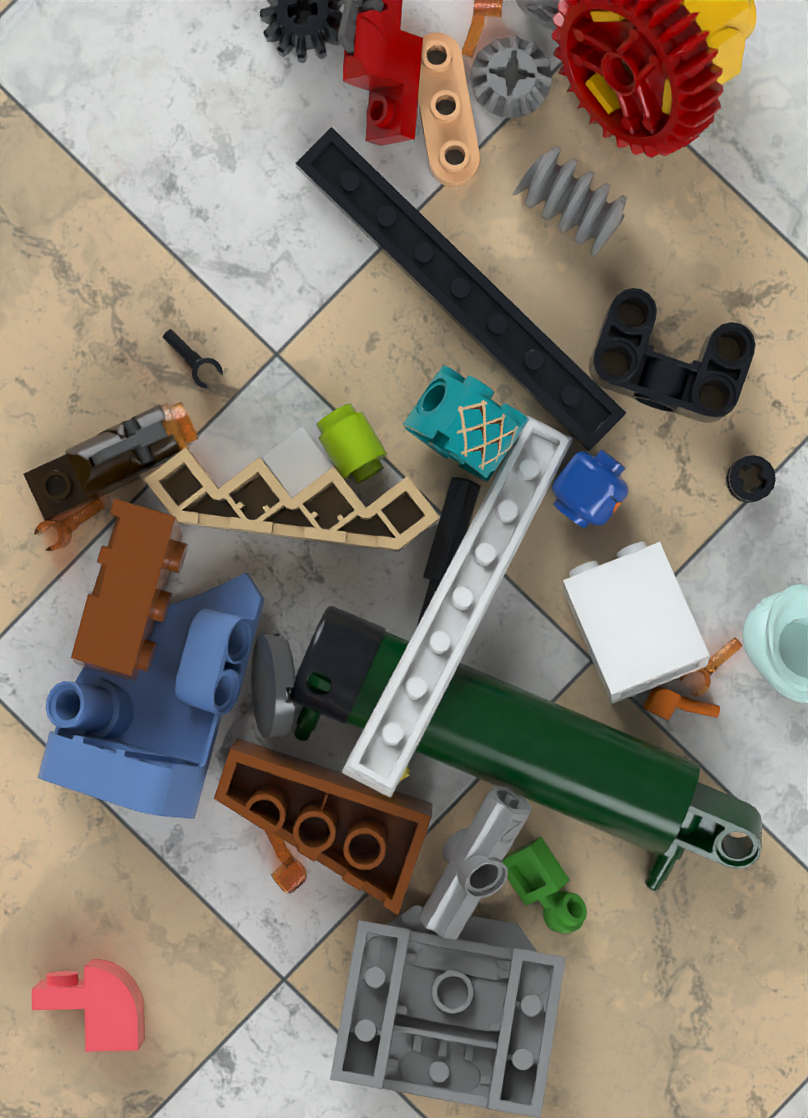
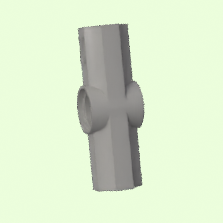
M494 785L487 794L469 828L458 831L445 843L443 858L448 865L419 915L425 928L434 931L441 938L457 940L480 899L493 895L504 885L508 876V870L503 860L533 809L525 797L516 794L508 787Z

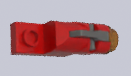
M343 0L344 9L338 32V41L344 48L343 82L369 91L365 141L382 146L415 140L423 38L400 30L403 0Z

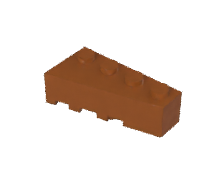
M239 738L235 740L229 750L214 799L267 833L277 835L297 848V852L313 862L316 860L340 875L342 880L359 891L361 889L381 901L384 907L397 915L399 914L432 817L433 803L394 791L391 798L341 772Z

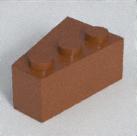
M114 498L110 515L117 516L108 546L102 545L100 548L97 563H100L101 567L93 592L87 596L71 659L77 665L136 682L139 671L148 672L152 664L157 642L151 641L150 637L155 621L163 623L166 619L172 593L165 590L171 571L180 573L186 557L188 544L181 542L183 536L176 516Z

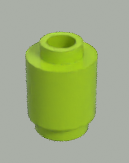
M351 403L334 410L316 423L321 432L318 439L344 480L354 477L357 484L384 469L380 460L387 455V452L363 412H356Z

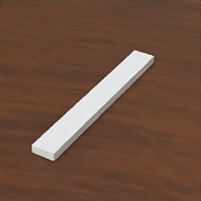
M527 416L529 421L509 450L342 771L343 774L391 798L573 441V438L530 416Z

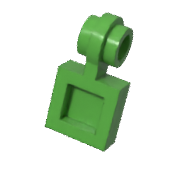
M542 837L523 845L505 856L503 863L508 870L507 879L525 906L539 900L544 907V921L554 932L570 934L581 928L587 916L586 905L579 895L567 891H559L570 879Z

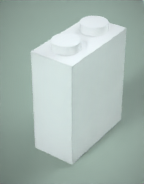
M645 542L634 543L620 550L617 553V559L600 566L597 561L584 563L569 572L570 578L563 580V593L611 704L708 665L709 651L660 542L648 547Z

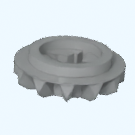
M515 34L508 38H494L491 43L482 50H479L471 68L470 79L476 99L487 111L500 117L518 118L532 113L545 101L550 91L552 74L549 58L539 49L537 43L521 39ZM512 57L516 58L515 64H518V73L526 74V80H517L516 86L512 90V96L507 95L508 87H505V78L497 77V71H506Z

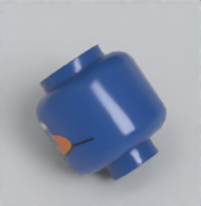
M602 449L596 457L583 451L576 453L552 485V491L557 497L553 505L584 529L589 523L596 526L604 525L628 495V484L620 476L626 468Z

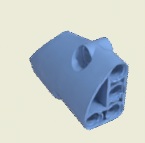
M243 573L222 585L170 605L165 621L163 623L155 621L150 640L157 642L150 669L148 672L140 670L136 682L83 667L75 682L63 681L56 684L50 690L46 700L47 716L51 723L56 725L55 731L49 732L38 778L134 811L156 816L195 819L221 717L223 714L231 711L238 700L265 600L250 574Z

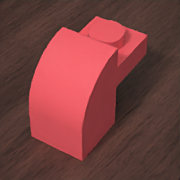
M91 959L84 966V979L78 980V972L74 971L47 973L46 980H41L32 988V1010L85 1009V1052L138 1051L145 1041L144 1002L141 991L133 977L125 969L113 962L103 959Z

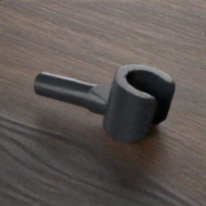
M169 329L162 338L192 369V378L196 385L201 388H209L200 381L197 375L198 368L202 364L208 363L213 365L216 371L223 375L219 362L212 358H202L172 329Z

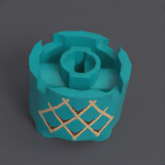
M443 365L404 421L403 426H406L405 429L445 459L449 457L459 463L458 467L480 480L488 482L529 419L510 405L503 403L500 406L491 398L494 395V391L481 381L470 375L465 379L453 369Z

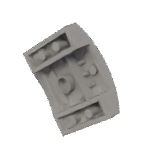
M414 905L387 925L359 920L330 1080L541 1118L566 957L537 952L517 923L476 916L469 918L457 940L441 938L434 931L425 928L419 918L424 907Z

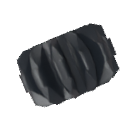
M267 0L271 6L260 10L261 21L268 24L263 32L267 42L279 41L277 51L282 57H285L293 48H296L298 62L303 64L307 60V50L314 49L316 56L320 59H324L327 56L324 41L331 45H340L337 28L340 27L343 14L339 10L343 5V0ZM301 11H310L311 16L308 17L307 24H297Z

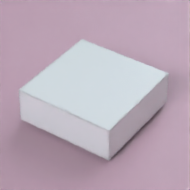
M303 426L261 457L291 498L333 467Z

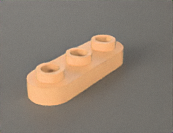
M430 33L422 37L418 108L428 164L432 176L439 183L448 187H460L466 185L475 177L480 162L463 57L460 46L452 37L444 33ZM432 51H441L445 54L446 60L440 65H434L428 61L427 56ZM448 100L454 104L455 110L449 115H442L437 111L436 105L440 101ZM450 150H458L463 154L464 160L459 165H451L445 160V155Z

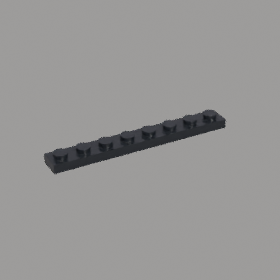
M332 127L295 163L296 168L588 452L626 414L608 394Z

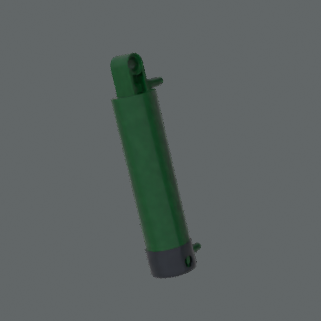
M327 607L295 677L294 688H291L289 694L291 701L302 706L296 720L295 738L300 741L308 740L312 731L316 729L321 715L343 724L347 722L364 730L410 641L386 632V628L337 607ZM459 663L415 749L417 753L490 784L508 787L516 794L657 854L645 880L647 888L653 891L659 890L662 883L667 880L676 861L681 859L685 849L735 869L746 868L754 864L761 853L762 820L760 813L749 803L698 782L700 774L699 764L462 663ZM741 832L747 836L737 838L729 835V833Z

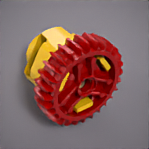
M561 0L558 2L559 12L553 17V23L557 29L553 31L551 36L559 44L553 55L562 60L563 66L560 68L559 74L567 76L570 83L567 92H574L580 101L577 109L585 108L591 116L589 124L598 123L603 128L604 138L615 136L617 147L624 148L629 145L632 154L635 155L644 152L650 158L658 154L666 157L689 145L714 122V115L721 108L718 97L724 91L723 85L741 73L745 40L752 35L756 26L757 12L754 0Z

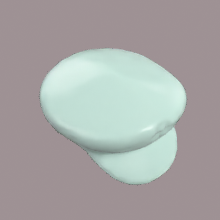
M795 584L782 592L762 599L755 609L749 612L744 623L742 637L749 659L763 678L784 697L795 702L808 704V586Z

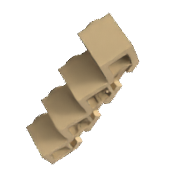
M185 447L144 479L168 512L176 516L178 523L188 526L399 552L440 519L439 515L408 476L368 507H365L333 466L291 498L260 457L219 488L192 452Z

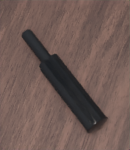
M451 477L423 574V578L430 579L416 627H418L469 529L481 485L469 479Z

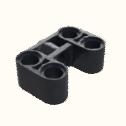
M630 288L616 295L605 314L590 358L589 372L594 382L604 389L631 397L649 407L677 413L704 423L716 422L730 413L739 400L755 353L756 343L750 330L740 323L729 322L720 325L706 338L698 360H693L688 364L654 352V346L647 344L657 314L655 301L649 293L642 289ZM627 303L639 307L644 317L643 324L638 327L624 325L618 317V307ZM730 337L737 342L740 348L738 360L733 362L726 361L719 356L716 349L718 338ZM610 351L621 354L626 359V373L621 376H611L606 373L601 365V356ZM714 385L719 388L724 398L721 409L709 410L704 407L699 398L702 386Z

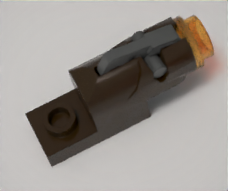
M180 401L170 406L166 402L66 449L65 455L30 470L23 475L44 520L51 521L140 479V474L167 462L185 447L189 450L188 444L198 440L199 437L183 403Z

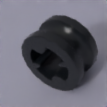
M756 455L745 456L734 462L728 469L725 478L726 487L730 494L738 501L745 503L757 502L767 497L773 490L776 481L772 465L763 457ZM751 465L759 469L757 478L763 482L760 490L754 487L750 489L751 493H748L742 489L744 480L738 477V472L741 468L745 472L750 470Z

